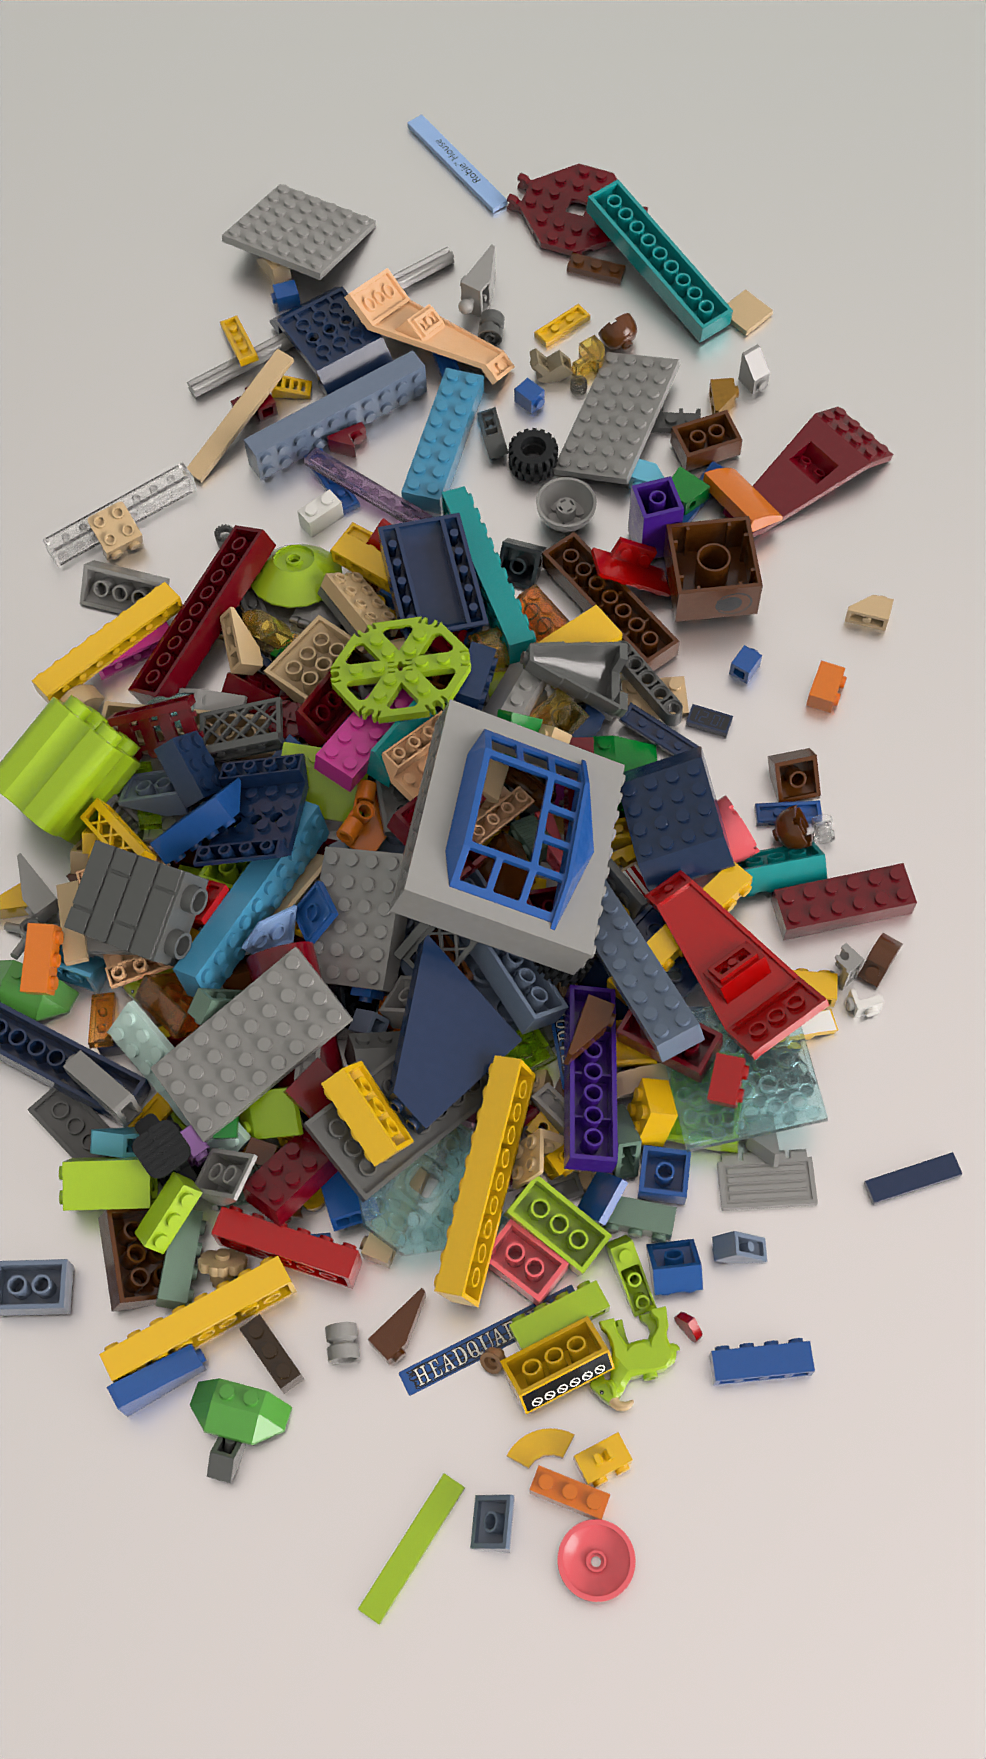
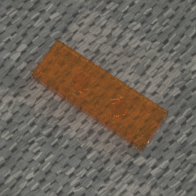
M115 992L92 995L88 1036L90 1049L113 1046V1039L107 1031L115 1020Z

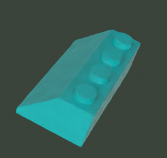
M415 700L408 707L417 705ZM430 713L431 717L396 721L371 749L367 774L389 788L392 783L388 776L382 753L435 715Z
M812 840V846L805 849L790 850L784 846L764 849L752 857L737 863L753 877L752 889L746 897L754 896L758 892H774V890L828 879L824 852Z

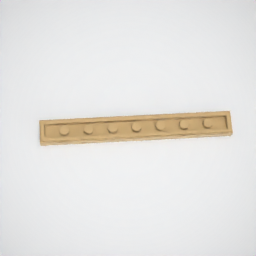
M277 348L185 469L186 474L200 483L205 480L294 362L293 357Z

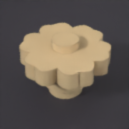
M220 1248L217 1251L207 1250L201 1253L200 1258H198V1270L202 1274H209L214 1288L224 1281H233L234 1276H237L247 1267V1256L245 1253L236 1252L234 1249Z

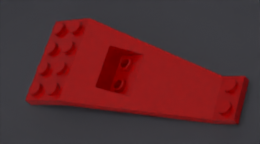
M680 870L644 895L647 902L661 914L728 1037L754 1060L829 1006L828 1000L799 977L683 871Z

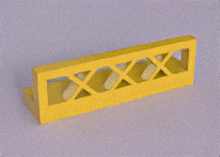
M96 798L80 816L81 820L101 842L114 846L115 838L122 837V847L120 849L134 851L137 855L151 860L157 858L117 812L99 798ZM97 810L99 812L98 821L91 822L89 818ZM110 824V834L103 835V825Z

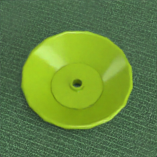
M308 544L284 545L272 551L271 556L263 565L251 587L259 598L271 605L286 608L307 607L323 601L317 593L325 574L342 573V566L333 561L331 552L319 546Z

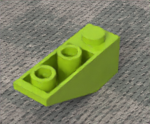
M624 1235L607 1242L605 1247L633 1316L636 1317L657 1308L633 1240L629 1236Z

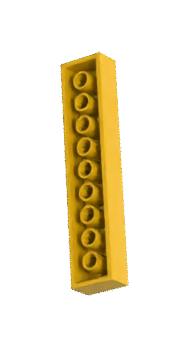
M496 1055L494 1056L493 1063L489 1066V1080L483 1089L482 1107L477 1112L478 1122L476 1130L471 1136L472 1146L470 1154L465 1159L466 1169L464 1177L459 1182L460 1192L458 1200L453 1206L454 1216L452 1224L447 1229L446 1247L441 1253L440 1270L434 1279L435 1292L453 1303L479 1307L536 1074L522 1059Z

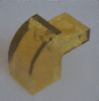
M595 335L579 343V359L572 362V376L576 380L587 376L590 372L597 375L598 370L604 364L605 347Z

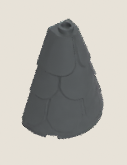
M564 641L530 643L527 650L522 652L520 664H523V669L551 687L559 688L571 697L581 700L613 718L620 719L628 711V693L620 691V672L628 660L627 643H565Z

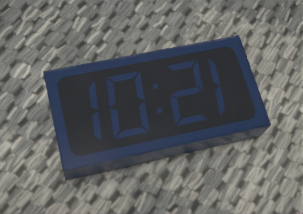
M692 704L686 725L727 737L733 716Z

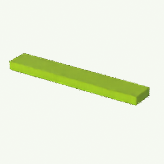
M443 1473L358 1608L359 1611L379 1625L381 1624L463 1493L464 1486Z

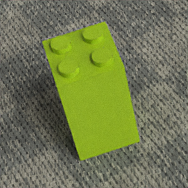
M137 1157L71 1158L63 1161L62 1166L59 1167V1180H62L63 1190L59 1192V1203L63 1205V1211L150 1208L158 1196V1179L151 1177Z

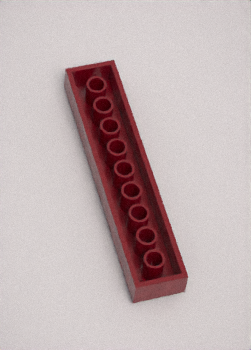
M238 525L233 527L129 687L128 691L141 704L149 705L178 698L180 688L187 687L190 679L222 631L220 616L230 607L237 608L276 547V544L263 529Z

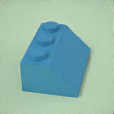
M61 944L59 951L61 964L57 969L58 979L99 994L107 979L105 960L99 956H89L88 962L66 966L64 955L61 951Z

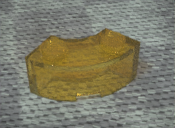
M258 609L242 613V621L251 635L276 649L293 641L290 628L278 618Z

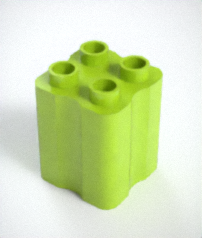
M70 695L65 703L53 697L1 760L0 794L13 803L42 830L76 845L82 839V832L88 827L81 820L80 816L96 798L106 803L115 794L118 795L142 765L134 757L140 747L119 731L118 733L108 725V720L91 706L87 707L75 696ZM96 810L89 820L91 822L94 819L97 820L99 812Z

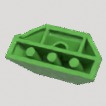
M0 960L1 1003L35 1021L70 1012L80 994L78 991L59 980L54 996L20 992L23 963L16 960Z
M221 1378L199 1381L190 1402V1408L204 1433L249 1445L257 1444L276 1434L285 1432L292 1411V1406L266 1390Z

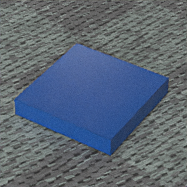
M316 881L297 905L296 922L305 941L313 942V944L339 915L323 882Z
M596 1172L577 1207L594 1221L606 1225L628 1182L609 1173Z

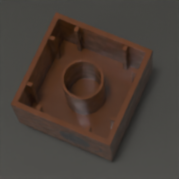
M749 516L666 524L663 554L675 622L758 613L763 584Z

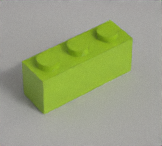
M176 1172L171 1174L134 1232L144 1247L161 1254L165 1253L203 1193L192 1179Z

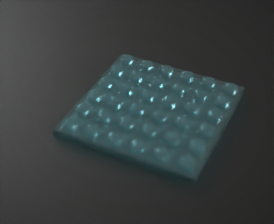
M712 1006L692 1011L698 1022L723 1034V1046L718 1053L745 1058L746 1065L749 1066V1074L747 1080L743 1079L741 1089H745L743 1102L738 1103L737 1109L711 1104L707 1101L715 1059L701 1083L666 1066L687 1152L828 1121L802 1026L754 1060L728 1037Z

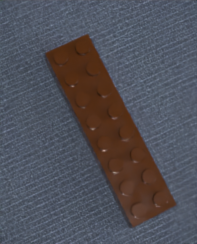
M575 532L542 552V567L584 612L597 605L622 632V641L630 643L653 671L678 655L680 641L626 585L598 576L591 554L592 549Z

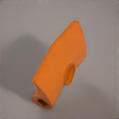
M360 780L357 784L353 809L337 830L336 835L352 849L377 851L387 836L383 834L376 783L370 780Z

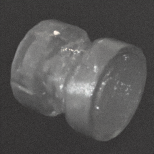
M825 814L814 816L811 819V825L814 829L812 833L813 841L819 844L834 841L835 833L832 830L834 825L833 817Z

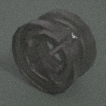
M579 375L574 376L570 380L571 393L578 396L585 394L587 391V379Z

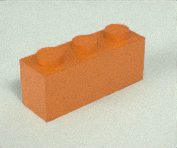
M28 923L20 992L33 995H55V990H57L59 984L57 969L61 964L59 951L60 945L64 940V933L61 927L55 924Z
M538 1465L529 1490V1494L590 1519L600 1520L603 1518L611 1495Z

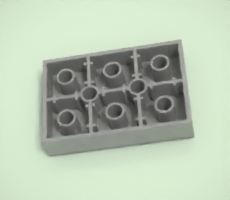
M325 846L320 881L324 883L339 914L314 944L322 980L326 985L359 987L390 993L396 984L401 960L394 955V952L404 942L408 917L391 912L390 907L403 854Z

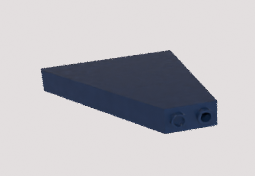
M429 935L423 939L417 948L387 1094L390 1107L396 1113H400L406 1120V1125L412 1131H416L418 1135L489 1071V1066L493 1063L495 1055L505 1057L522 1041L519 1035Z

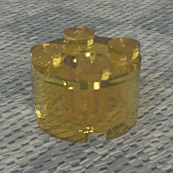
M498 627L468 636L469 645L473 641L496 649L495 658H498L495 671L508 668V651L505 642L502 643L501 639H499L502 633Z

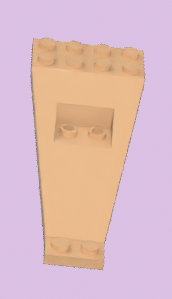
M388 268L344 297L369 331L480 368L492 385L515 368L503 350L439 316L430 304L423 307L410 300Z

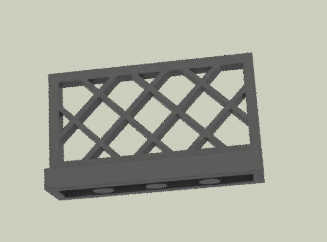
M281 697L200 713V731L204 733L203 740L205 746L206 741L212 734L218 738L212 745L206 746L209 754L214 759V763L282 750L283 743L286 741L283 738V707ZM276 705V710L271 716L265 713L270 706ZM255 709L258 711L251 720L245 717L250 710ZM235 713L238 715L231 724L224 721L230 714ZM262 715L268 718L261 727L255 724ZM214 717L218 719L211 728L206 726V719ZM243 719L247 724L239 732L235 727ZM272 722L276 724V732H265ZM223 723L227 728L219 736L215 731ZM252 726L258 730L251 737L245 736ZM232 730L238 734L231 741L225 740Z
M420 922L394 952V955L399 960H405L414 968L415 961L412 959V956L417 952L418 945L426 936L438 935L439 947L443 952L455 951L456 961L454 964L458 967L479 942L470 939L468 947H459V935L443 931L438 928V931H434L437 927ZM444 934H454L455 947H444Z

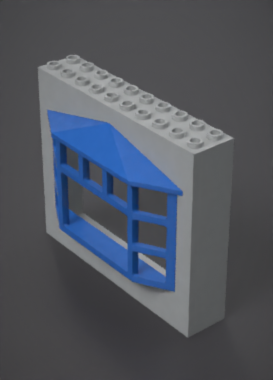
M450 699L435 723L390 911L574 975L580 968L585 966L589 958H593L596 952L594 941L600 929V925H597L603 911L601 900L606 893L604 883L610 871V867L607 865L613 853L611 842L616 835L614 824L619 817L617 807L622 799L620 789L626 777L623 774L625 765ZM490 759L546 779L530 862L472 841ZM554 783L575 790L571 811L551 804ZM548 813L569 820L565 841L545 834ZM542 843L563 850L560 872L538 864ZM469 850L495 859L485 888L460 880ZM503 862L528 871L519 900L493 891ZM536 874L558 882L551 912L527 904Z

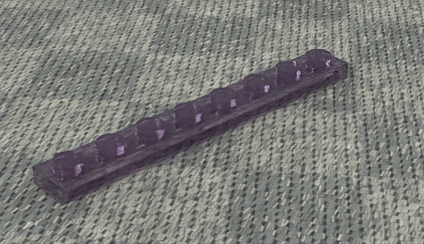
M317 447L304 458L306 466L402 523L434 517Z

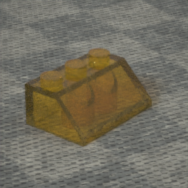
M559 688L531 715V717L543 719L542 724L554 726L571 735L590 717L570 696Z

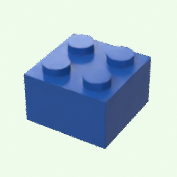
M644 1145L637 1199L685 1205L691 1151Z

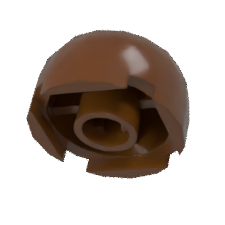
M630 313L615 318L616 321L610 324L609 322L599 331L600 340L609 349H623L625 351L633 345L632 341L636 338L637 325Z
M794 805L779 813L775 821V829L772 830L776 842L780 841L785 848L790 850L805 849L812 846L813 843L812 835H807L809 824L800 807L797 808V805Z

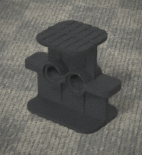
M152 1113L147 1114L136 1122L135 1129L140 1136L134 1140L132 1148L147 1173L151 1177L158 1179L163 1187L173 1172L192 1179L195 1183L204 1164L199 1167L196 1165L190 1166L187 1160L191 1155V1148L180 1133L182 1131L181 1127L174 1121H159Z

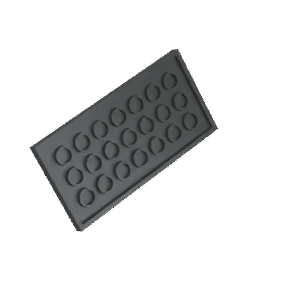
M396 1053L370 1072L386 1099ZM487 1072L419 1135L406 1125V1120L400 1113H396L414 1142L377 1166H374L373 1163L366 1159L364 1149L352 1137L351 1129L339 1117L333 1102L306 1121L303 1127L360 1200L365 1202L482 1107L483 1089L488 1084L489 1073Z

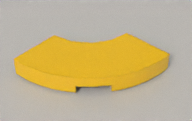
M554 1428L536 1430L519 1439L509 1450L507 1457L528 1469L536 1460L544 1456H556L563 1459L575 1435L568 1431Z

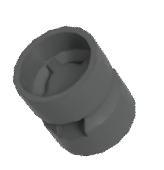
M495 309L483 311L480 315L478 337L494 346H498L502 342L505 321L503 313Z

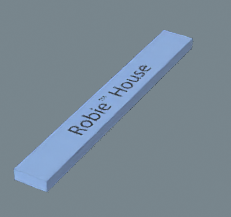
M423 115L407 122L408 128L492 213L508 205L507 199Z

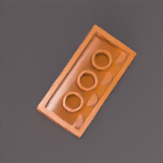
M719 468L704 473L703 482L710 485V494L734 518L749 516L752 532L783 519V516L735 469Z

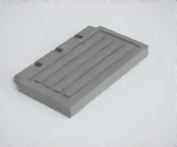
M806 1149L789 1150V1158H786L785 1150H779L778 1167H772L752 1152H743L742 1161H739L738 1153L721 1154V1162H717L721 1210L817 1205L818 1200L812 1157H807Z

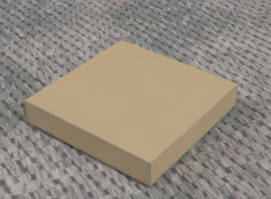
M746 289L727 303L733 310L730 324L746 336L773 314L771 308Z

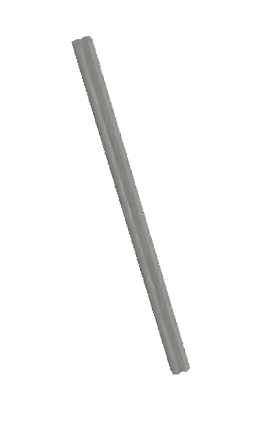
M445 247L393 274L402 289H405L455 262L453 259L454 254L449 250V247ZM282 332L254 347L259 358L258 361L241 367L237 358L234 357L188 381V388L194 398H197L269 360L277 348L285 352L294 346Z

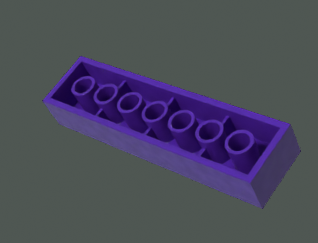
M569 985L564 997L565 1002L569 1006L564 1013V1060L588 995L615 1004L613 1013L616 1014L615 989ZM616 1017L612 1028L607 1026L604 1034L569 1065L564 1064V1169L612 1173L618 1163Z

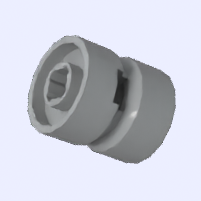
M340 1322L325 1327L326 1340L331 1344L327 1348L328 1363L344 1364L360 1359L359 1345L354 1342L358 1336L356 1323Z

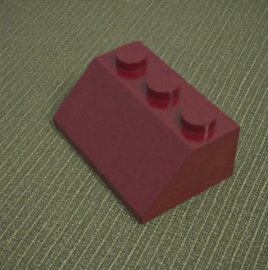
M259 671L254 675L228 672L221 691L223 693L246 696L247 703L281 697L282 701L289 700L294 702L268 676ZM270 706V707L265 711L266 714H268V711L270 710V708H271L272 706ZM253 709L250 710L248 713L256 714L258 711Z
M330 671L326 673L295 711L298 733L309 746L319 747L325 744L352 711L345 701L333 690Z

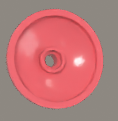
M600 1519L583 1521L571 1528L560 1544L558 1551L560 1576L566 1587L583 1600L590 1602L611 1600L627 1588L634 1575L636 1560L633 1545L625 1532L611 1522ZM598 1557L601 1560L600 1566L594 1567L591 1564V1559Z

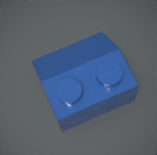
M694 1239L646 1244L651 1283L655 1295H670L671 1293L679 1292L691 1293L696 1290H703L702 1264Z

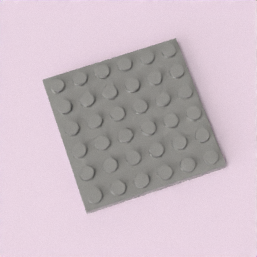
M280 184L222 234V242L321 280L376 227V220L357 214L350 209L339 207L334 203L326 202L318 197L310 196L303 191H297L287 185Z

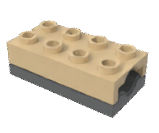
M337 572L325 574L317 594L351 637L354 633L358 636V630L362 633H367V625L373 627L372 623L397 620L395 615L388 609L383 600L379 598L360 573L352 572L344 575ZM388 629L384 631L383 635L389 641L394 640L399 629Z

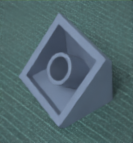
M475 1495L470 1549L510 1553L514 1495Z

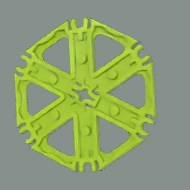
M422 617L376 622L372 623L373 627L367 625L368 632L362 633L358 630V636L354 633L331 666L333 690L359 718L362 714L363 719L366 720L369 715H372L373 722L376 723L378 721L379 724L431 717L430 713L436 715L435 707L440 706L444 710L445 703L448 704L450 699H454L471 672L469 649L441 622L438 625L437 620H434L431 625H428V618L426 617L423 619ZM412 628V632L400 650L383 635L384 631L388 629ZM439 635L453 647L449 652L424 655L433 640ZM357 646L364 647L376 660L359 664L346 663ZM455 673L448 686L442 690L436 689L425 678ZM377 683L368 698L364 700L357 699L347 688ZM402 688L417 703V705L412 707L390 709Z

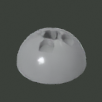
M561 477L549 481L540 489L536 499L537 511L542 521L551 529L559 532H574L583 528L592 519L597 504L592 488L587 483L571 477Z

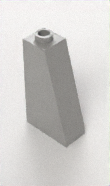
M81 1050L66 1060L63 1068L67 1074L123 1127L126 1128L142 1112L135 1097Z

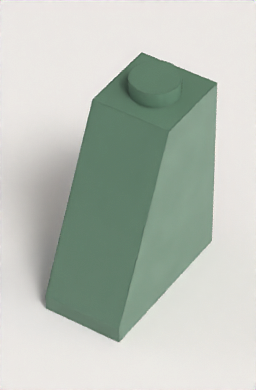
M625 1104L617 1105L618 1163L612 1172L614 1176L622 1179L638 1177L642 1140L637 1130H635Z

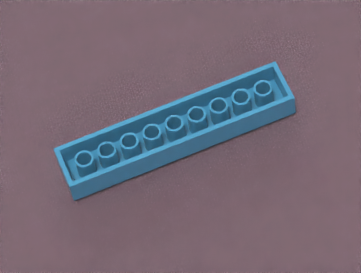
M305 801L291 856L251 861L193 940L188 954L175 965L173 970L188 996L194 997L198 988L220 989L227 978L232 975L239 961L244 958L246 951L242 949V946L259 921L272 916L275 910L280 907L282 900L292 890L294 883L304 873L306 866L316 856L323 842L327 840L330 832L319 805Z

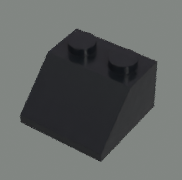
M511 538L502 541L499 555L500 565L507 571L508 583H512L515 587L534 591L542 570V552L547 547Z

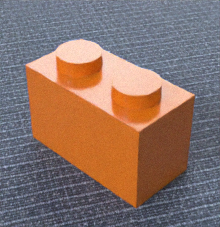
M821 660L806 705L831 713L833 705L837 706L841 694L838 693L839 688H844L847 679L846 676H843L845 667Z

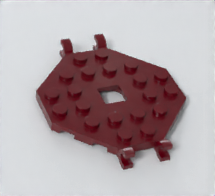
M576 164L530 180L526 174L519 173L517 180L520 182L517 189L527 191L522 201L516 195L509 193L507 197V202H509L507 210L519 211L521 216H524L527 226L532 234L536 236L541 248L571 256L572 253L582 255L584 251L590 249L595 251L606 247L607 243L612 242L586 211L581 216L567 212L570 204L581 203L587 206L588 196L617 180L614 173L583 164ZM642 206L648 212V207Z

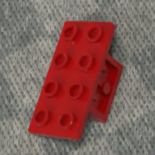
M620 537L611 552L592 548L591 554L597 574L601 578L610 579L622 585H630L639 590L653 592L658 596L669 597L671 595L664 570L650 565L657 554L655 547Z

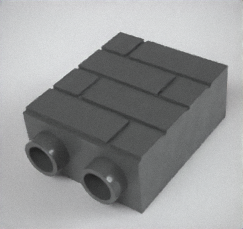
M96 840L74 897L73 907L71 906L64 927L148 960L175 967L178 961L183 959L191 948L192 938L189 933L196 915L200 914L207 904L208 893L206 886L209 880Z

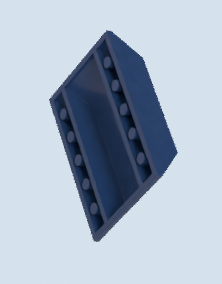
M460 513L378 527L382 560L397 620L422 617L423 619L426 617L428 618V625L437 620L438 625L441 622L450 632L489 625ZM410 627L400 629L405 641L413 630Z
M701 746L623 772L626 777L620 789L622 793L621 802L637 863L648 892L680 870L691 879H695L735 866Z

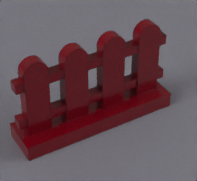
M194 694L115 712L107 719L111 727H118L116 729L118 733L119 731L140 747L134 755L139 761L143 757V751H148L149 756L152 758H158L154 749L179 736L175 721L180 720L184 734L197 730L202 738L204 737L203 731L198 730L194 719L197 716L196 710H191V706L196 702ZM157 716V719H155V720H152V719H151V717ZM160 725L165 740L159 741L154 726ZM140 730L144 745H139L135 731Z

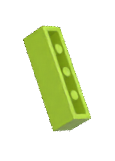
M589 1280L584 1281L577 1286L578 1290L570 1294L568 1291L563 1292L555 1297L556 1301L548 1305L544 1302L533 1309V1313L527 1316L523 1313L511 1320L512 1323L509 1324V1330L519 1350L587 1316L590 1320H593L609 1312L610 1305L597 1280L591 1283Z

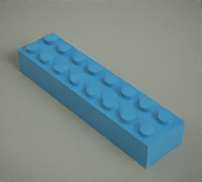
M450 368L445 369L401 491L403 506L437 514L442 513L441 492L450 490L484 393L483 375Z

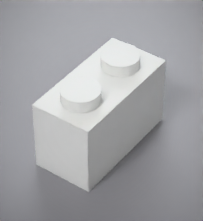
M330 489L297 510L301 527L311 537H314L344 517L342 502Z

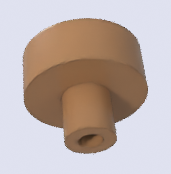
M487 1348L480 1357L482 1367L489 1373H499L503 1369L500 1361L506 1358L504 1351L501 1348Z

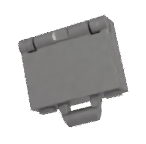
M324 601L307 607H296L289 620L291 631L299 634L318 615L343 631L345 628Z

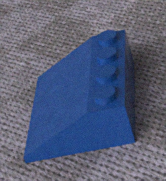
M239 777L175 822L150 843L166 865L171 861L179 862L186 856L185 851L190 849L193 852L202 845V839L206 837L210 840L219 833L217 830L219 827L227 828L236 821L233 817L240 812L241 780Z

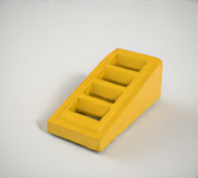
M283 375L271 391L272 397L311 399L312 381Z

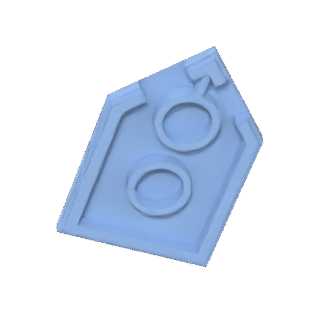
M293 905L259 921L243 943L242 949L255 954L268 948L294 943L297 906Z

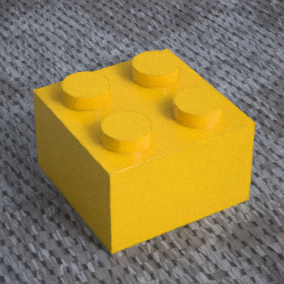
M641 1078L638 1087L634 1089V1097L631 1103L627 1105V1110L635 1130H637L642 1140L641 1145L664 1147L678 1116L668 1080Z

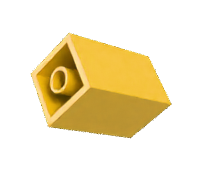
M595 605L538 643L561 641L565 643L622 641V632ZM553 688L554 690L557 689L560 694L564 693L559 688Z

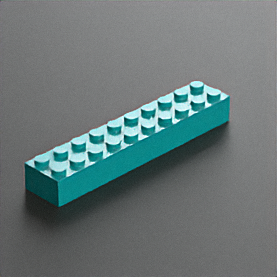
M619 179L588 196L586 212L699 343L730 325L733 314L732 308Z
M465 486L441 492L443 515L460 513L487 619L505 662L509 667L510 664L520 662L522 652L527 650L530 643L536 642L535 633L528 627L527 615L522 614L521 602L519 598L516 599L514 596L513 584L508 583L507 571L500 565L501 560L498 552L495 553L493 550L492 538L487 536V528L485 523L480 521L481 517L478 508L473 506L472 494H468Z

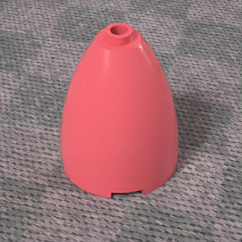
M725 795L718 799L717 803L734 862L740 863L759 853L760 850L756 847L757 844L742 818L734 810V806Z

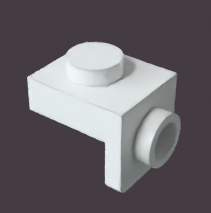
M855 988L850 989L846 998L847 1008L853 1012L854 1018L863 1015L867 1017L874 1016L881 1011L884 1004L881 995L859 1000Z

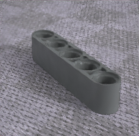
M618 641L628 644V660L621 670L622 675L667 726L675 727L679 725L682 720V703L630 643Z

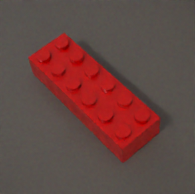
M230 1205L229 1208L221 1207L211 1232L218 1245L262 1260L273 1256V1258L278 1256L284 1267L353 1289L363 1262L359 1250H356V1246L343 1242L342 1245L334 1243V1239L325 1235H320V1237L310 1235L311 1232L304 1228L298 1227L297 1230L288 1228L286 1223L279 1227L273 1222L266 1221V1217L257 1213L248 1215L236 1206Z

